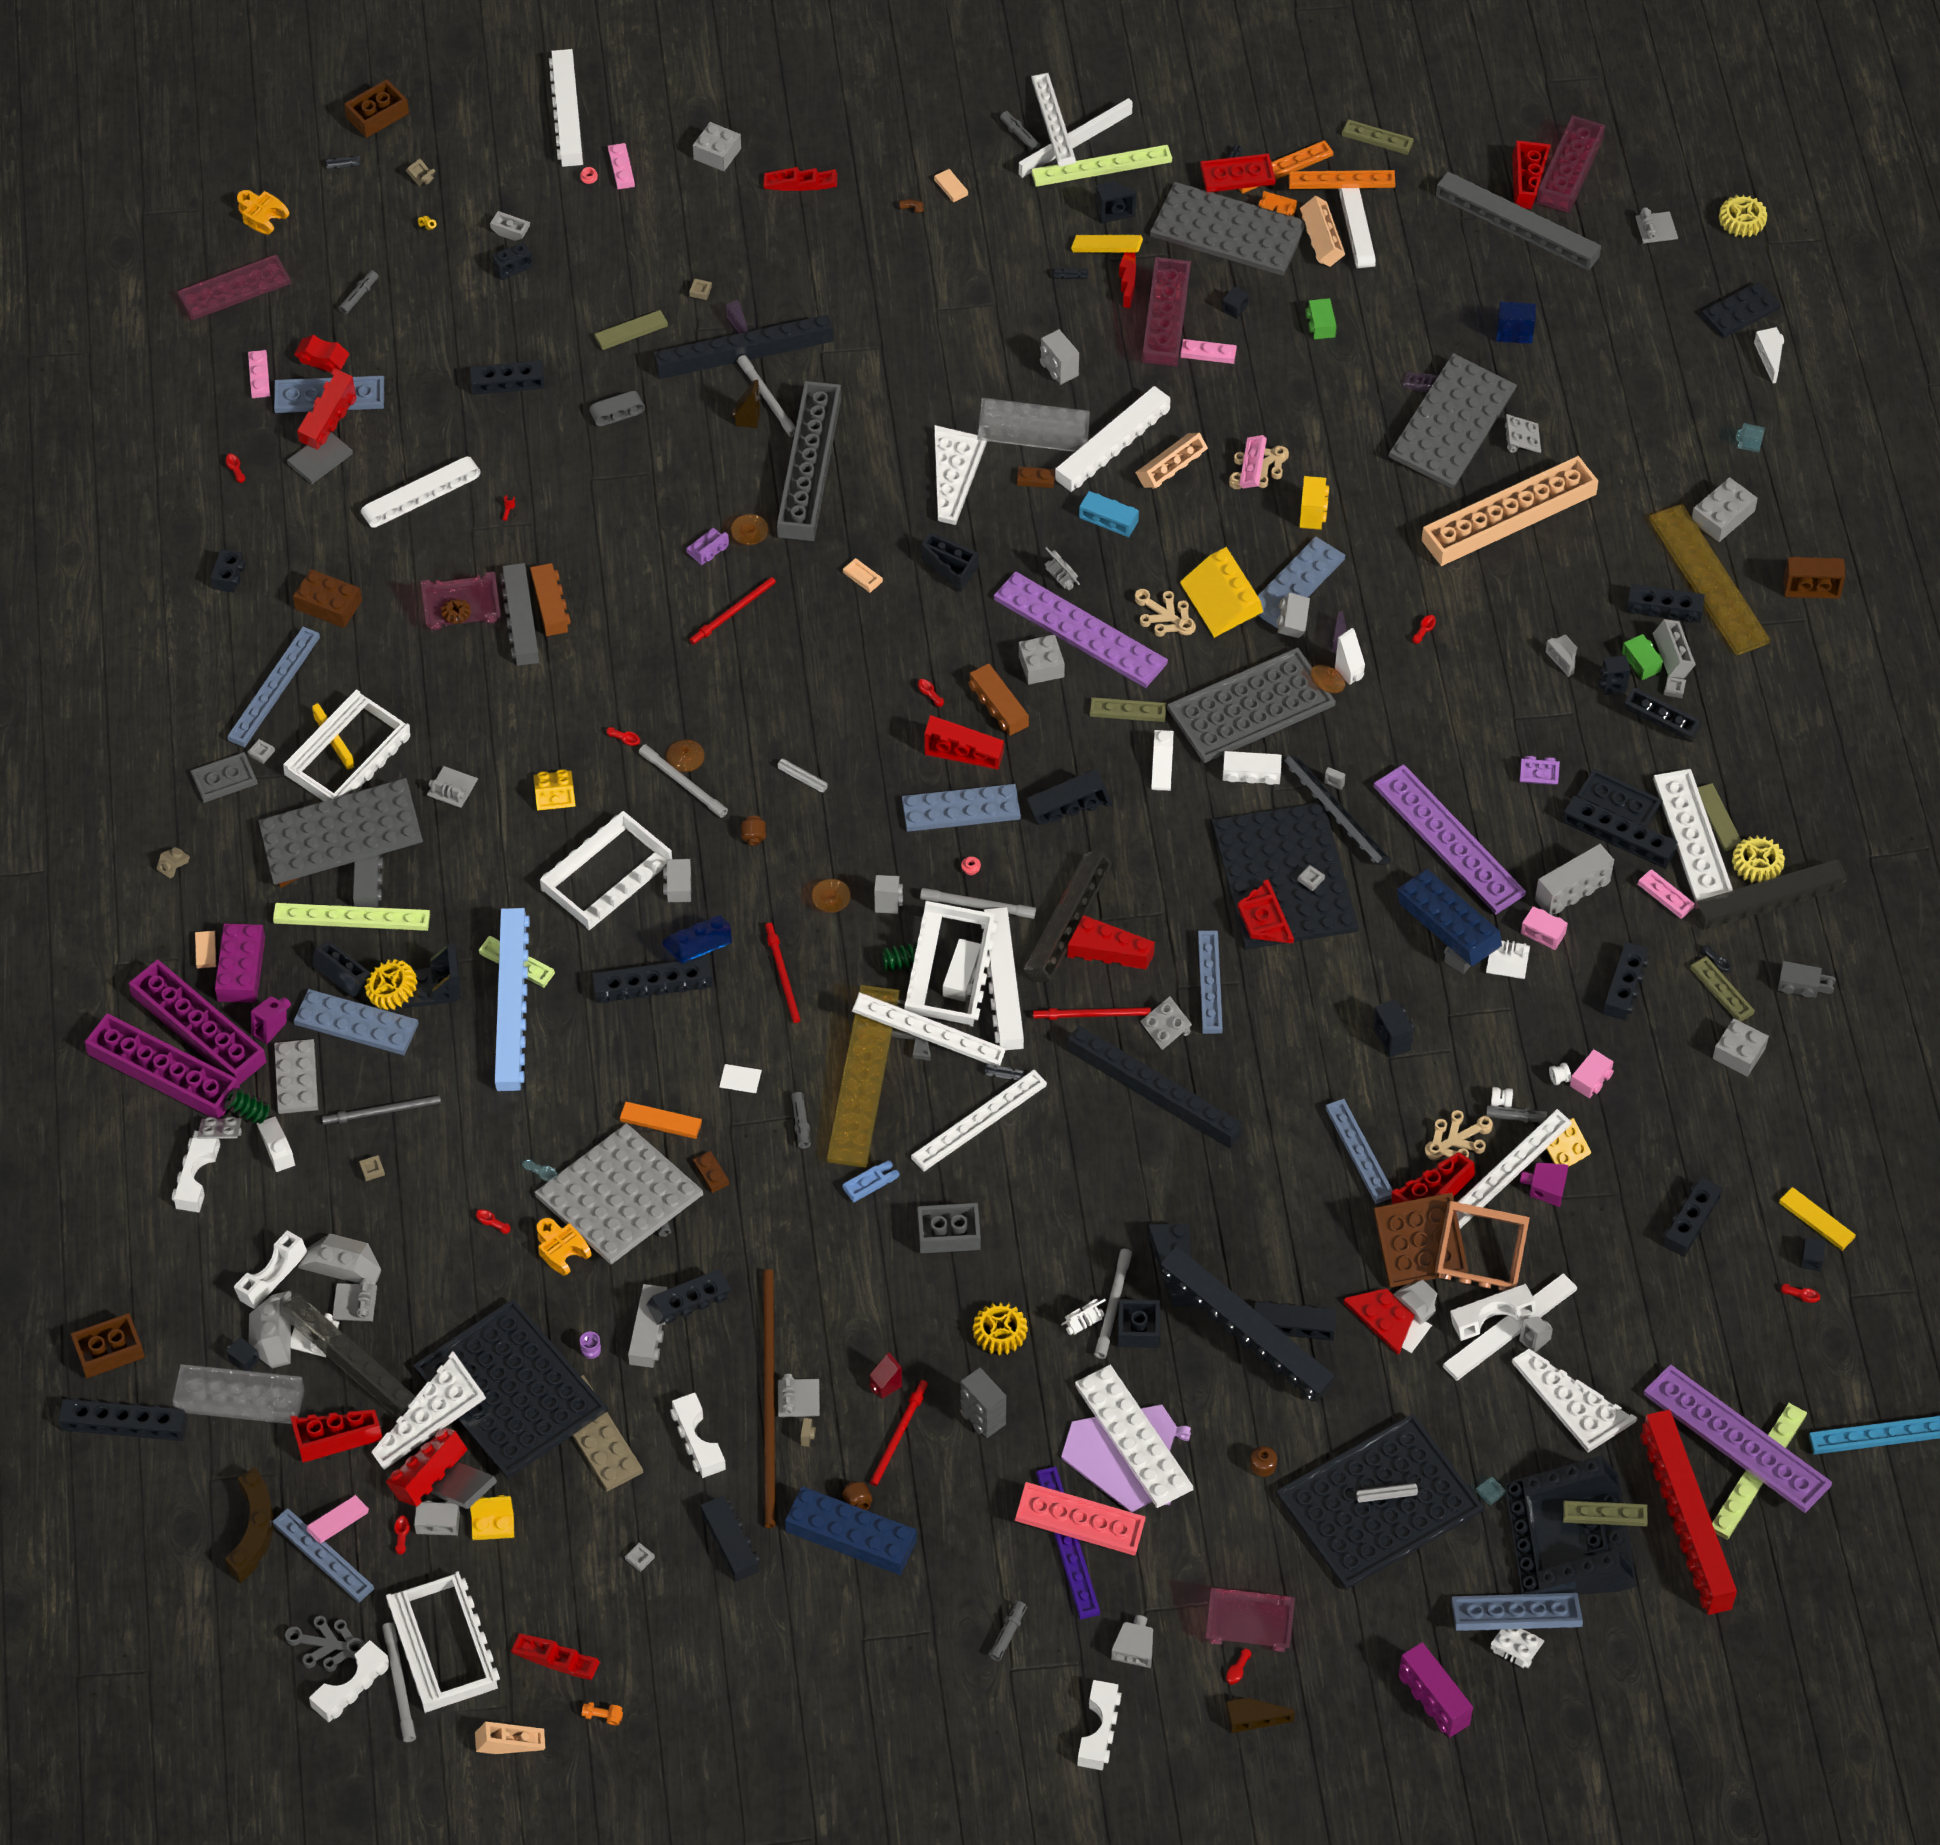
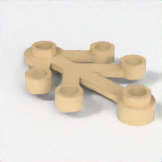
M1276 446L1273 449H1265L1264 456L1268 457L1263 459L1260 481L1265 482H1259V487L1265 488L1268 485V466L1275 462V467L1272 468L1271 476L1274 479L1282 477V463L1289 456L1287 448ZM1238 452L1234 456V462L1242 465L1244 453ZM1235 472L1230 476L1229 485L1233 489L1242 488L1239 485L1241 473Z
M1139 589L1136 591L1135 601L1138 605H1146L1160 614L1141 615V626L1148 627L1151 623L1171 621L1174 624H1157L1154 629L1155 635L1161 637L1165 635V632L1177 631L1182 635L1194 633L1196 625L1188 616V602H1178L1177 610L1181 613L1180 619L1175 615L1174 594L1171 591H1166L1163 594V602L1166 603V609L1150 599L1148 590Z
M1456 1110L1451 1116L1452 1125L1449 1137L1441 1142L1442 1134L1447 1128V1122L1443 1119H1438L1435 1122L1436 1131L1434 1139L1425 1147L1426 1155L1431 1160H1439L1443 1156L1451 1157L1458 1152L1465 1154L1468 1158L1469 1152L1467 1149L1473 1150L1476 1153H1483L1486 1146L1483 1140L1471 1142L1465 1139L1478 1132L1481 1134L1490 1133L1493 1126L1492 1120L1489 1117L1483 1116L1478 1119L1477 1124L1458 1133L1464 1115L1461 1111ZM1455 1146L1461 1149H1459L1458 1151H1454L1447 1148Z

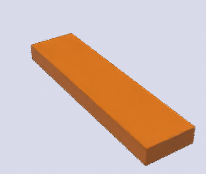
M625 1102L620 1116L621 1122L693 1139L697 1138L702 1124V1119L630 1102Z

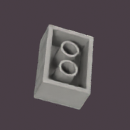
M1729 477L1694 507L1691 522L1720 542L1755 512L1758 498Z

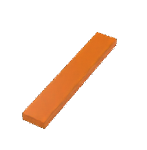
M1324 140L1271 162L1275 179L1288 175L1289 171H1298L1333 156L1332 149ZM1257 187L1242 188L1239 190L1243 194Z
M1394 170L1289 171L1288 175L1289 189L1395 188Z

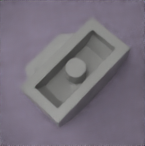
M498 211L491 221L490 227L499 236L516 241L523 239L530 227V222Z
M1567 635L1549 639L1547 641L1546 653L1568 677L1574 674L1577 646Z
M1424 1280L1407 1284L1393 1294L1414 1314V1319L1420 1325L1436 1313L1435 1300L1437 1293Z

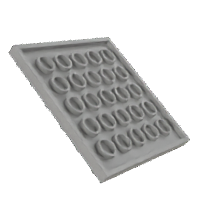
M626 1123L535 1191V1195L566 1225L570 1223L582 1235L586 1243L612 1265L703 1195V1190Z

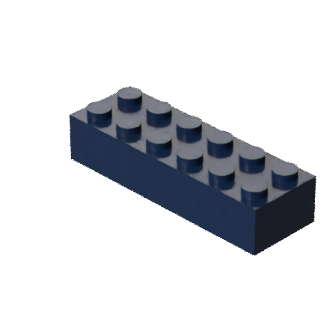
M1428 869L1397 889L1400 905L1470 966H1474L1502 947L1500 931Z
M803 1486L785 1520L787 1533L900 1576L917 1542V1530Z

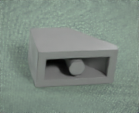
M1538 1316L1526 1318L1522 1323L1519 1341L1528 1349L1537 1352L1551 1340L1553 1329L1547 1321H1543Z

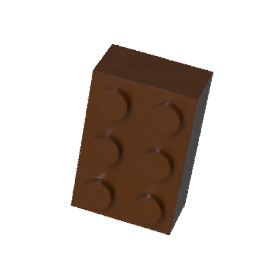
M387 79L344 103L346 118L366 138L409 114L407 99Z
M1788 557L1783 579L1784 597L1840 599L1845 580L1844 559Z
M310 569L293 595L295 610L345 628L361 604L362 597L359 587Z
M130 1313L71 1333L73 1344L86 1379L145 1358Z

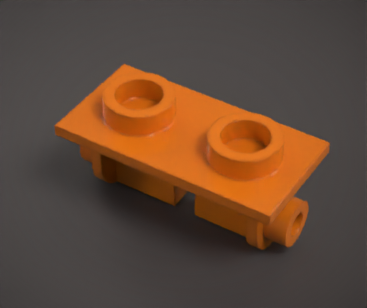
M1263 191L1262 199L1259 202L1261 208L1271 211L1276 210L1278 213L1287 216L1295 215L1297 200Z

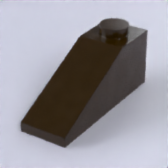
M759 380L753 381L738 400L737 407L733 408L732 418H735L736 426L757 428L760 418Z
M1240 1697L1233 1698L1226 1703V1713L1231 1733L1294 1722L1295 1712L1291 1708L1251 1698L1242 1699Z

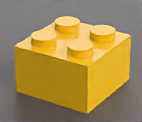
M1304 476L1300 528L1322 530V522H1326L1329 494L1326 478Z

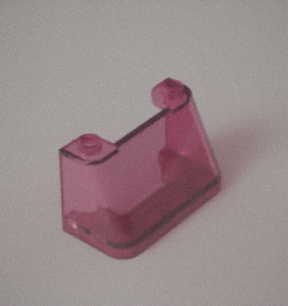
M495 572L486 573V576H482V579L478 575L476 578L444 582L438 580L436 584L430 582V580L421 581L426 626L430 627L431 630L442 629V626L455 625L454 623L447 622L441 614V607L450 598L452 600L457 598L462 601L466 600L467 604H470V617L458 624L479 621L494 623L501 617ZM453 607V610L459 614V609Z
M1211 1588L1206 1639H1210L1209 1643L1221 1645L1222 1641L1273 1646L1272 1651L1285 1652V1648H1290L1295 1597Z

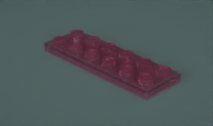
M274 255L178 291V296L191 320H195L291 284V279L278 256Z

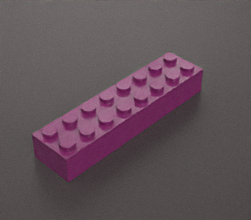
M158 959L129 982L132 997L215 1068L237 1078L239 1085L267 1062L263 1048Z
M108 1013L85 1041L87 1054L216 1119H221L227 1111L224 1108V1104L229 1093L234 1088H240L237 1078Z

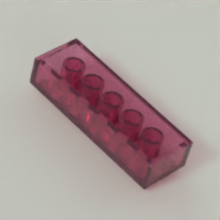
M1572 115L1538 189V204L1568 213L1571 212L1602 144L1606 125Z
M1155 257L1142 363L1178 367L1191 261Z

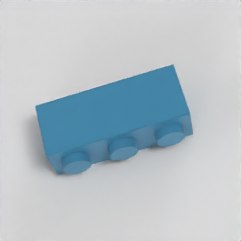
M1089 491L1080 505L1079 518L1129 537L1138 523L1139 510Z

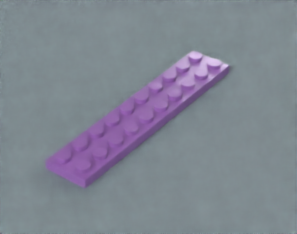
M1016 571L994 595L995 601L1145 688L1167 665L1168 659Z
M1404 764L1374 783V788L1495 915L1525 896L1526 891Z
M1671 1364L1644 1390V1395L1664 1410L1670 1409L1673 1417L1804 1513L1832 1486V1482Z

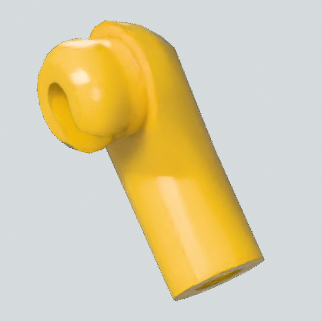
M428 216L418 218V225L420 227L425 226L427 230H433L436 227V221L431 220Z

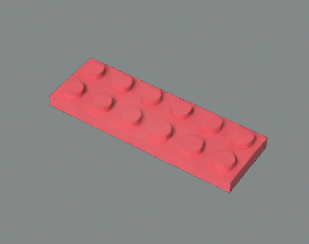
M1026 1482L1015 1521L1135 1556L1146 1517Z

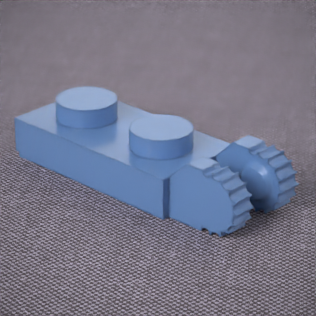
M887 1161L844 1183L843 1189L854 1203L897 1179L899 1172L893 1170L883 1175L893 1167L891 1161Z

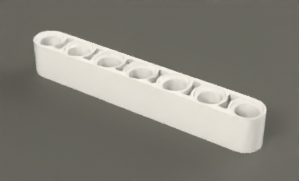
M1338 188L1356 268L1375 267V254L1359 188Z
M464 457L366 504L362 508L361 514L371 527L380 526L475 480L481 471L471 457Z

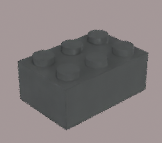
M978 1203L918 1206L920 1253L981 1250Z
M978 1368L961 1381L960 1412L966 1420L969 1419L973 1423L975 1430L979 1434L982 1433L988 1438L1006 1425V1395L981 1368Z

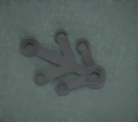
M317 1616L314 1619V1626L322 1632L325 1638L304 1635L298 1627H290L285 1633L287 1643L292 1646L303 1643L322 1647L311 1654L304 1655L303 1663L306 1668L314 1667L317 1660L332 1651L341 1650L342 1652L333 1658L328 1657L324 1660V1669L328 1672L334 1671L337 1664L349 1657L355 1659V1654L358 1651H352V1649L355 1647L361 1649L365 1645L363 1640L352 1636L347 1628L346 1621L342 1619L335 1622L334 1628L336 1633L342 1634L346 1642L338 1641L328 1627L326 1618L323 1616ZM319 1621L324 1622L322 1625H317ZM339 1625H344V1628L338 1629L337 1627ZM293 1636L298 1637L296 1640H291ZM307 1659H313L311 1663L306 1662ZM329 1662L334 1663L331 1667L326 1666Z

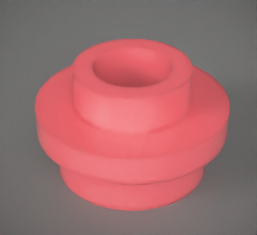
M586 167L582 170L580 179L586 184H591L598 179V174L595 169Z
M967 857L962 861L961 867L967 875H975L980 870L981 864L977 858Z

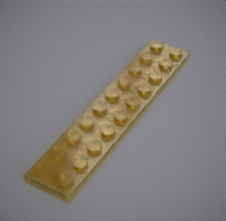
M1680 504L1650 515V522L1695 592L1705 594L1704 606L1736 656L1769 644V636L1684 505Z
M866 985L860 986V993L897 1007L899 990ZM855 1013L827 1162L867 1168L893 1027Z

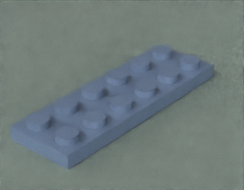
M384 376L353 377L357 398L348 410L384 409ZM332 378L275 380V413L313 411L316 398H321L323 395L324 384L326 381L330 382Z
M1315 537L1258 595L1263 612L1258 616L1279 628L1277 626V619L1281 614V609H1279L1281 599L1288 593L1308 598L1345 560V554Z
M1015 784L902 796L907 832L1020 820L1021 818Z
M308 989L294 1019L295 1025L405 1055L419 1024L418 1020L310 989Z
M1578 1593L1452 1597L1456 1631L1582 1627L1583 1625Z

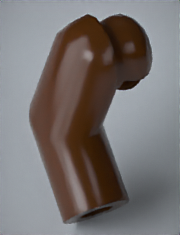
M914 199L899 201L900 209L914 208L915 213L924 211L922 201Z

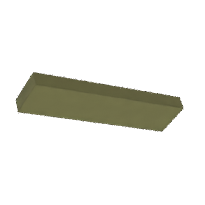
M1349 119L1342 131V136L1408 155L1414 142V138Z
M661 310L595 333V339L600 348L604 350L668 326V322Z
M1091 697L1090 717L1165 722L1166 703Z
M1713 783L1697 787L1708 820L1724 852L1735 849L1738 843L1741 844V839Z
M1707 956L1691 965L1690 969L1734 1019L1742 1022L1754 1014L1755 1010Z
M1564 1501L1563 1523L1647 1526V1504Z

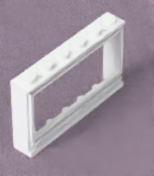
M356 689L284 763V775L323 801L359 792L366 780L369 781L373 777L374 772L384 766L389 756L394 755L398 747L408 741L410 725L408 723L405 724ZM364 708L395 730L343 785L333 793L302 771Z
M623 811L619 815H615L606 826L599 828L595 835L587 838L567 858L559 861L550 872H546L540 879L541 891L546 892L590 930L658 874L663 867H666L667 860L672 859V851ZM625 829L655 852L585 911H582L555 888Z
M926 901L904 1010L917 1015L968 1024L973 1027L974 1020H978L980 1013L977 1003H982L984 991H980L981 985L986 983L987 974L984 973V967H989L991 957L987 956L988 950L992 951L994 939H990L991 933L996 931L997 922L994 921L995 914ZM942 917L985 925L968 1013L924 1005Z
M459 1572L405 1591L386 1595L387 1603L391 1609L393 1621L396 1624L400 1641H402L405 1656L408 1659L425 1713L498 1689L497 1680H500L497 1668L492 1669L491 1662L494 1661L490 1649H485L484 1644H487L484 1632H479L478 1626H481L478 1614H473L471 1608H474L472 1597L466 1595L465 1591L468 1590L465 1578L461 1579ZM455 1587L486 1678L441 1693L409 1601Z

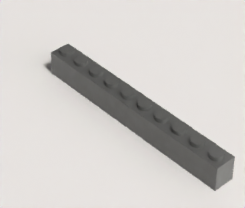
M1447 172L1437 184L1436 197L1588 271L1600 257L1601 245L1491 193L1458 175Z

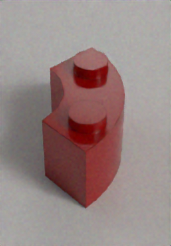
M313 334L301 340L294 355L303 364L332 372L334 368L342 369L349 353L338 342H326Z

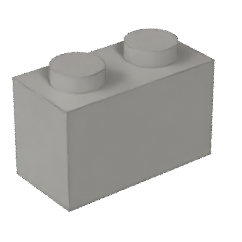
M1288 593L1281 599L1279 604L1281 614L1277 619L1278 633L1295 638H1300L1305 633L1310 598Z
M690 859L667 860V867H663L664 879H667V883H663L664 895H667L668 902H691Z
M876 875L875 913L898 914L899 906L903 905V884H899V876Z
M449 1501L444 1503L421 1502L418 1507L416 1506L414 1524L416 1534L458 1535L459 1505Z

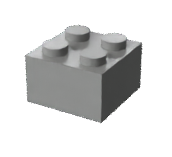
M709 122L693 144L694 160L725 171L741 149V134Z
M1060 329L1041 338L1040 363L1044 368L1048 369L1051 377L1054 380L1056 379L1061 385L1079 376V352Z
M1055 635L1019 642V658L1028 685L1064 677L1065 663Z
M1733 1019L1715 1046L1713 1059L1748 1077L1766 1049L1769 1036Z

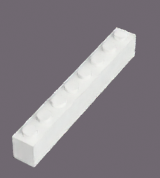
M572 49L552 51V58H549L550 69L553 68V71H550L551 82L554 81L555 83L551 84L552 94H556V97H552L553 107H557V110L553 111L554 120H558V123H555V133H559V136H556L557 147L560 146V149H557L558 160L562 161V167L583 165Z
M1153 386L1059 465L1055 471V480L1071 492L1079 488L1100 467H1104L1113 456H1117L1138 435H1142L1145 429L1150 425H1154L1158 418L1167 414L1170 410V397Z
M984 909L986 913L995 914L994 921L997 922L996 931L991 933L990 939H994L992 951L988 950L987 956H991L990 966L987 968V977H991L992 981L989 982V994H993L991 1010H995L996 1014L993 1015V1027H997L998 1030L995 1032V1043H999V1046L1006 1050L1023 1049L1024 1037L1008 909Z

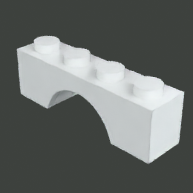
M195 1131L193 1138L189 1139V1151L187 1155H184L183 1170L179 1172L177 1178L178 1186L172 1193V1200L175 1202L176 1209L200 1212L205 1195L203 1186L195 1181L194 1176L200 1167L216 1161L220 1148L219 1139H197L199 1131Z
M287 1230L277 1240L268 1265L257 1274L246 1273L234 1286L241 1302L256 1309L307 1254L302 1238Z
M1526 1284L1450 1311L1452 1325L1461 1341L1479 1335L1483 1322L1492 1316L1502 1314L1521 1320L1537 1314L1535 1300Z
M692 1393L673 1400V1409L670 1410L673 1420L679 1423L677 1428L680 1437H685L686 1439L685 1447L688 1455H693L694 1460H692L695 1471H700L702 1478L726 1470L725 1459L718 1443L705 1442L694 1432L698 1423L703 1420V1410L696 1394Z
M370 1640L355 1654L358 1668L356 1674L349 1682L339 1686L323 1684L309 1697L311 1707L328 1722L333 1718L339 1717L343 1709L348 1704H352L361 1691L368 1689L378 1675H382L387 1671L389 1667L388 1656Z
M1093 1680L1089 1708L1098 1714L1102 1725L1094 1734L1082 1737L1078 1754V1766L1103 1770L1104 1763L1109 1762L1110 1751L1107 1750V1746L1113 1742L1114 1731H1111L1112 1724L1116 1725L1118 1712L1114 1711L1115 1706L1120 1705L1122 1693L1118 1692V1684Z

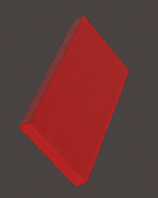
M1269 153L1200 161L1206 193L1276 184Z

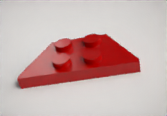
M1267 879L1260 888L1254 889L1247 898L1238 903V910L1251 939L1294 943V937L1271 884Z
M1388 1289L1345 1298L1344 1304L1397 1355L1400 1354L1409 1328L1413 1323L1414 1314Z

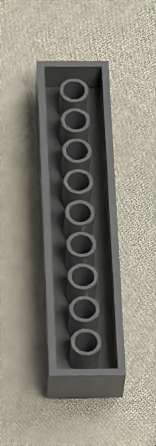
M805 381L777 522L778 537L815 540L841 403V385Z

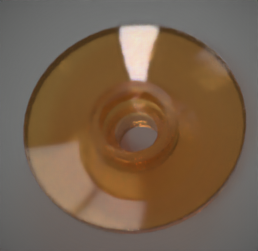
M747 514L740 516L733 522L731 532L734 539L739 543L754 545L766 538L768 525L762 517Z
M1316 665L1311 670L1310 675L1313 682L1322 690L1330 693H1339L1345 688V679L1336 669L1327 665Z
M692 740L677 741L667 751L668 763L681 772H690L701 766L705 757L701 745Z
M836 879L823 880L814 887L812 901L818 909L824 912H838L848 905L850 890L842 881Z

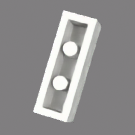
M1225 751L1223 781L1266 783L1269 785L1280 784L1282 755Z
M959 939L943 984V997L966 1002L967 996L972 993V981L975 978L981 944Z

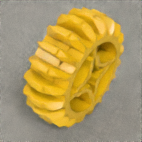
M395 959L393 962L388 960L386 964L381 962L379 968L374 967L375 971L370 973L371 978L366 979L367 985L365 986L367 997L372 1004L380 1009L388 1010L391 1008L395 1010L397 1005L402 1007L403 1002L408 1003V998L413 997L412 992L417 990L415 985L418 983L416 973L411 966Z
M1001 1302L999 1306H995L992 1303L991 1308L985 1306L984 1312L979 1311L978 1317L974 1318L973 1336L977 1339L978 1346L982 1345L984 1351L990 1349L991 1354L997 1351L999 1356L1001 1351H1005L1008 1355L1009 1349L1015 1352L1017 1346L1021 1347L1023 1341H1025L1026 1332L1028 1331L1026 1318H1023V1313L1018 1312L1017 1307L1011 1309L1009 1303L1006 1307ZM1011 1322H1012V1323L1014 1324V1326L1016 1327V1331H1015V1332H1013V1331L1011 1330V1327H1010V1323H1011ZM985 1325L989 1327V1335L984 1330Z

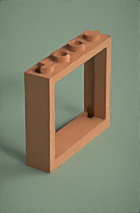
M1449 1201L1447 1203L1434 1273L1439 1274V1278L1451 1280V1277L1459 1278L1460 1283L1471 1284V1281L1478 1282V1286L1490 1288L1491 1285L1498 1286L1499 1291H1507L1517 1287L1530 1217ZM1453 1212L1519 1225L1508 1282L1443 1268Z

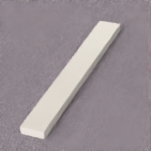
M1044 73L1031 76L1058 166L1076 163L1049 74Z
M1128 98L1068 133L1072 149L1131 115L1132 101ZM1052 143L1019 162V175L1022 178L1032 173V169L1040 168L1056 158Z
M860 992L852 1012L984 1063L993 1064L995 1067L997 1065L1000 1066L1006 1050L998 1045Z
M1032 1070L913 1153L911 1159L923 1172L1042 1090L1047 1086V1082L1035 1070Z
M1556 1109L1463 1196L1458 1203L1483 1208L1572 1125L1571 1121ZM1456 1212L1461 1229L1473 1215Z
M1563 1273L1533 1296L1537 1314L1526 1318L1537 1316L1541 1318L1577 1290V1286ZM1506 1316L1445 1362L1443 1368L1458 1381L1520 1334L1523 1320L1526 1318L1517 1320L1512 1316Z

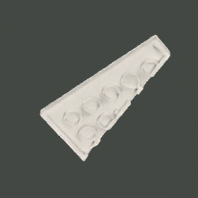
M935 425L938 521L956 525L986 446L987 437Z
M1530 1349L1512 1360L1513 1365L1587 1452L1592 1451L1637 1421V1417L1625 1413L1621 1410V1407L1611 1404L1604 1399V1396L1579 1380L1575 1381L1567 1376L1565 1371L1556 1369L1550 1365L1549 1361Z
M453 1351L448 1356L449 1360L444 1366L441 1365L437 1370V1374L432 1381L427 1382L408 1406L409 1409L403 1417H399L396 1421L397 1424L391 1432L386 1433L372 1451L384 1470L486 1399Z

